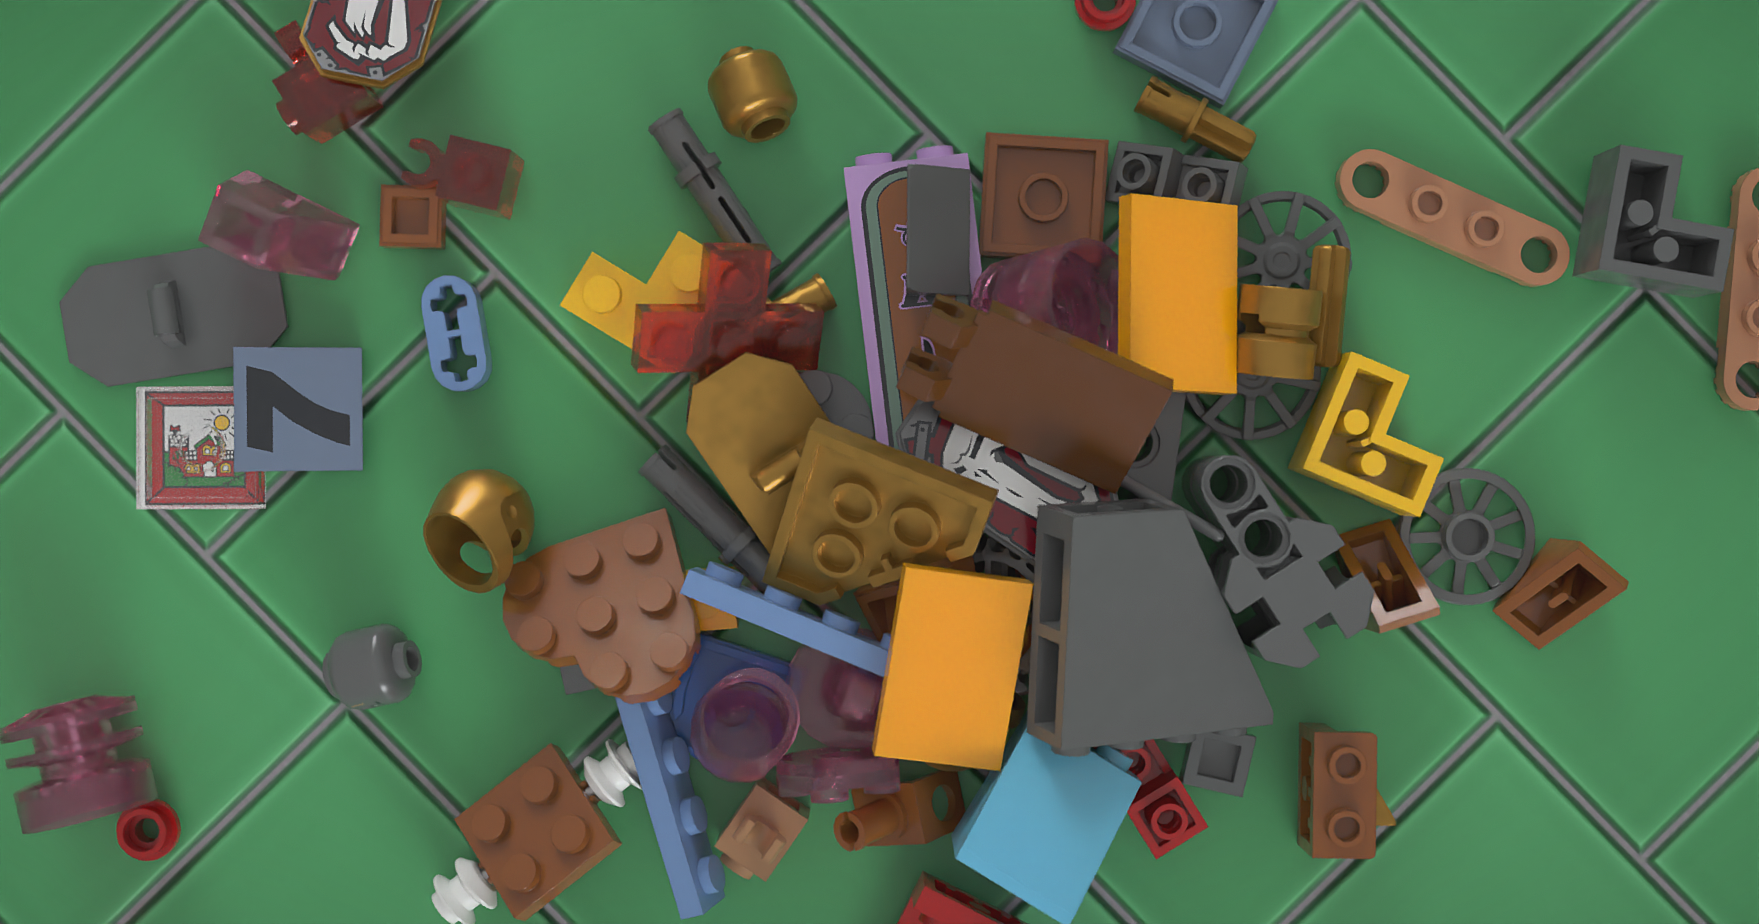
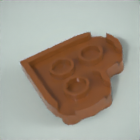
M666 508L551 545L528 557L525 561L513 564L512 571L504 582L506 590L503 595V622L516 645L532 658L548 661L551 666L579 665L585 678L595 688H598L605 695L621 698L625 703L635 704L655 701L677 689L681 684L679 678L690 667L694 653L699 654L701 649L700 624L693 598L680 593L687 575L672 518Z

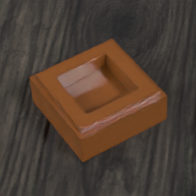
M381 184L379 246L383 248L445 250L447 189L443 186Z

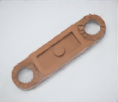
M1376 149L1359 151L1347 158L1336 173V182L1334 183L1338 192L1337 196L1347 208L1349 207L1353 211L1373 218L1387 227L1484 270L1497 273L1515 281L1519 285L1538 287L1552 283L1560 278L1568 267L1570 260L1569 245L1562 233L1556 228ZM1368 164L1369 166H1375L1376 170L1381 171L1380 175L1384 177V180H1382L1384 186L1382 187V192L1376 198L1363 197L1354 189L1352 177L1359 165ZM1529 239L1542 240L1544 245H1548V251H1551V254H1549L1551 261L1548 262L1549 266L1543 272H1532L1522 262L1521 250Z
M1759 168L1750 170L1740 176L1731 190L1733 193L1730 196V225L1727 228L1734 229L1724 291L1721 292L1716 343V348L1719 349L1715 371L1716 378H1713L1714 384L1717 387L1715 391L1722 398L1721 401L1728 404L1730 408L1741 411L1759 410V392L1755 394L1756 396L1747 397L1739 391L1736 384L1737 372L1745 363L1755 364V367L1759 369V210L1755 207L1752 200L1753 189L1759 182Z

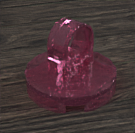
M859 627L857 633L877 640L873 631ZM802 644L788 667L785 694L791 706L792 714L801 728L810 737L831 748L855 750L873 744L884 677Z

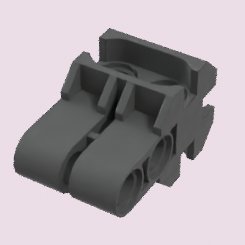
M1236 455L1203 456L1193 460L1186 467L1182 475V490L1185 498L1198 517L1223 530L1225 534L1222 541L1217 542L1213 540L1218 549L1210 554L1208 562L1225 603L1235 614L1248 606H1251L1256 614L1236 627L1247 652L1265 661L1303 668L1320 657L1303 630L1305 627L1313 622L1316 623L1319 629L1330 625H1337L1346 639L1367 627L1375 591L1363 572H1359L1351 578H1346L1335 566L1323 571L1318 563L1345 545L1334 526L1284 516L1255 468L1247 460ZM1218 467L1225 473L1228 480L1227 489L1219 499L1212 494L1210 489V478ZM1255 521L1260 529V540L1257 546L1249 551L1244 542V534L1247 527Z

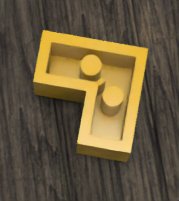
M678 231L647 284L592 252L560 306L668 372L675 374L738 270L727 259Z
M1350 351L1341 354L1338 366L1329 367L1288 469L1398 515L1420 517L1444 458L1386 434L1410 375Z

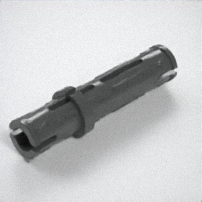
M681 108L672 110L649 126L648 131L655 137L678 172L674 179L680 188L689 189L714 227L715 232L722 239L747 277L746 280L749 285L753 284L779 267L782 262L775 256L750 218L749 213L718 169L722 162L716 153L708 154L685 119Z
M666 444L662 446L658 454H653L640 468L638 473L656 487L721 553L718 559L725 566L732 563L764 594L768 584L763 583L762 579L770 554L751 526H747L680 461L670 450V447Z

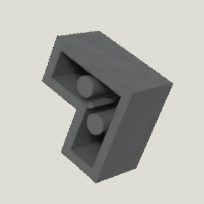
M1618 145L1593 157L1572 277L1689 298L1723 292L1734 229L1672 218L1683 160L1682 155Z

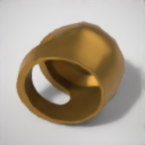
M494 469L468 470L453 477L440 490L423 525V536L431 557L440 570L457 586L475 593H487L495 589L509 577L513 566V556L522 554L531 541L535 527L532 501L520 483L514 478ZM464 543H473L489 552L492 562L491 573L476 571L463 561L460 549Z

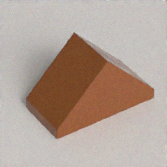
M1390 519L1339 534L1345 544L1335 551L1341 574L1346 578H1351L1357 573L1363 572L1375 591L1368 624L1364 629L1380 634L1440 615L1439 604Z
M1550 538L1531 560L1523 577L1511 590L1500 597L1492 611L1540 650L1625 591L1629 581L1581 541Z

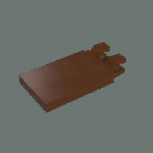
M937 293L926 316V322L922 328L921 335L949 349L960 348L952 364L946 359L912 346L902 367L896 388L924 402L934 401L932 408L940 411L938 416L1116 494L1171 396L1174 379L996 300H992L988 311L984 312Z

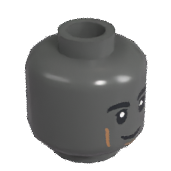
M390 624L374 625L347 631L336 637L323 660V678L330 694L338 698L350 709L365 710L395 704L407 698L412 692L416 677L422 669V658L418 646L412 640H408L398 627Z

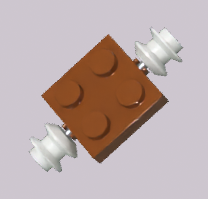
M608 739L605 742L608 756L599 762L589 756L585 757L584 777L586 780L583 781L562 749L550 743L457 816L454 820L480 863L459 857L455 860L457 875L450 880L443 875H436L433 878L436 892L432 894L431 898L441 916L451 924H455L458 921L462 924H475L476 918L473 909L479 904L489 909H494L497 906L498 891L514 919L526 921L620 847L622 842L597 803L602 800L607 804L623 807L625 805L624 789L633 785L642 790L629 743L625 741L619 746L613 740Z

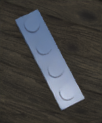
M709 561L706 570L699 567L689 569L680 591L681 594L884 677L891 634L884 633L881 642L857 633L861 623L853 618L829 609L825 610L822 618L799 609L802 598L771 585H767L764 594L741 585L744 574Z
M670 692L655 701L635 704L625 703L621 698L615 697L680 918L683 920L704 915L725 897L723 890L725 887V873L720 859L713 855L706 833L708 818L705 805L701 798L694 793L688 772L690 755L687 745L680 736H677L676 729H674L675 725L673 726L674 722H672L670 715L672 694Z

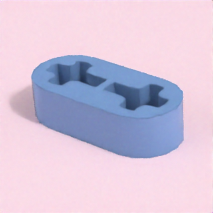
M444 275L438 277L426 286L421 298V309L431 368L435 378L442 386L453 391L471 392L481 388L488 381L492 372V356L482 299L479 291L470 282L457 276ZM452 288L455 294L467 299V306L457 309L459 329L453 330L450 315L437 309V302L446 300V289ZM461 338L465 355L473 356L477 359V367L468 369V380L463 382L458 373L449 372L447 369V362L457 359L455 339Z

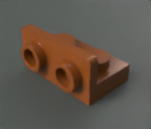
M1299 722L1297 844L1312 858H1374L1376 854L1377 736L1370 731H1336L1325 723Z

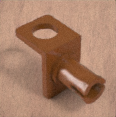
M937 770L913 781L857 785L851 790L855 809L849 812H842L835 818L833 825L834 834L840 846L850 852L861 850L865 846L927 844L955 830L966 812L958 772ZM938 786L944 789L948 798V810L943 820L937 818L932 806L933 793Z

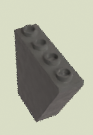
M1150 499L1038 505L1027 716L1028 734L1051 745V751L1058 755L1079 757L1088 755L1090 747L1108 745L1116 749L1134 750L1142 748L1144 740L1162 739L1173 743H1190L1195 741L1196 734L1212 732L1221 736L1236 737L1245 735L1248 727L1273 725L1274 712L1183 509Z

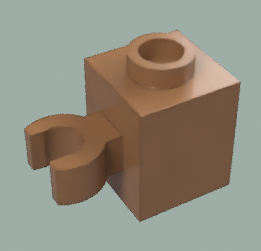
M760 775L718 836L714 847L723 852L720 860L730 870L745 879H751L753 874L766 882L809 820L811 809Z

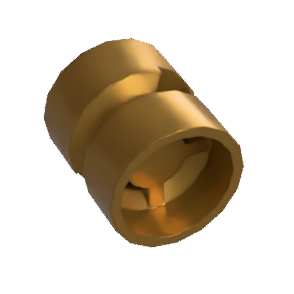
M1240 284L1237 319L1245 325V332L1237 335V373L1313 380L1317 344L1309 339L1308 335L1309 331L1320 324L1323 291Z

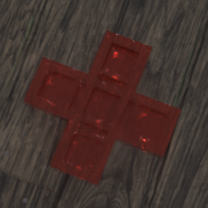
M703 243L697 304H636L631 365L637 373L691 372L687 423L693 385L745 352L793 364L796 370H817L824 311L816 303H766L772 250L764 243Z

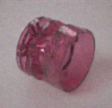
M1083 237L990 264L977 279L970 300V306L987 312L992 300H996L1118 355L1119 255L1103 242Z
M97 694L34 709L10 725L0 727L1 744L32 738L34 747L32 751L6 758L7 769L39 768L41 776L40 780L28 784L13 793L22 834H33L78 824L131 809L159 798L150 758L132 757L119 759L116 748L144 734L141 724L112 730L110 718L138 710L134 694L123 697Z

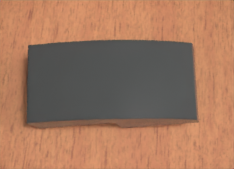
M1118 141L1105 201L1119 205V197L1134 193L1238 205L1239 209L1248 168L1240 162L1183 155L1174 148Z

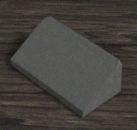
M908 164L906 296H936L937 293L944 296H969L970 169Z

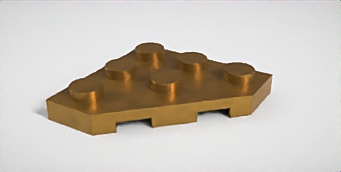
M817 417L809 429L762 582L820 606L841 599L846 591L870 583L874 588L899 580L903 562L927 565L945 558H949L950 562L974 555L999 490Z

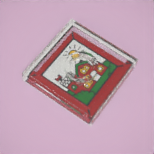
M233 386L136 387V509H266V471L234 472Z

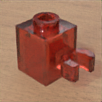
M294 20L274 32L282 48L295 65L294 68L272 80L283 98L276 103V107L287 126L295 135L303 132L308 137L323 144L384 106L373 87L321 77L299 39L302 28L298 21Z
M450 135L446 153L444 154L438 146L429 140L422 138L410 139L409 147L411 149L429 155L430 166L421 174L403 171L401 178L404 181L420 189H428L438 185L435 196L451 206L507 220L511 219L525 162L511 149Z

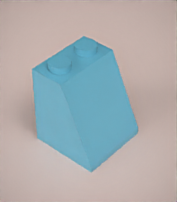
M1027 710L1004 748L1001 770H991L951 834L954 855L957 860L1061 924H1070L1142 782L1129 770L1134 760L1120 750L1108 745L1098 746L1096 749L1090 747L1088 755L1079 757L1063 756L1052 752L1051 745L1027 733Z

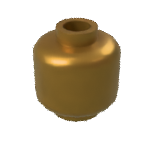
M749 46L736 47L726 52L719 61L720 65L714 69L708 80V92L724 129L730 135L745 138L748 142L752 143L764 142L783 133L790 125V118L797 108V94L783 62L774 52L763 49L753 50Z

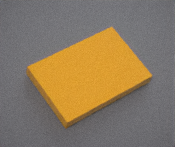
M1134 193L1119 197L1118 355L1174 379L1173 392L1212 395L1237 394L1238 205Z
M903 562L872 745L874 756L995 771L1001 770L1033 584L1030 580Z

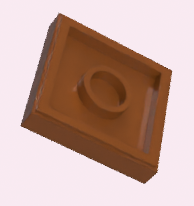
M986 132L979 227L980 257L1100 264L1109 140Z

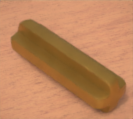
M1340 245L1315 246L1312 254L1309 290L1323 291L1320 324L1309 331L1308 338L1317 344L1315 366L1336 367L1341 360L1351 252L1349 248Z

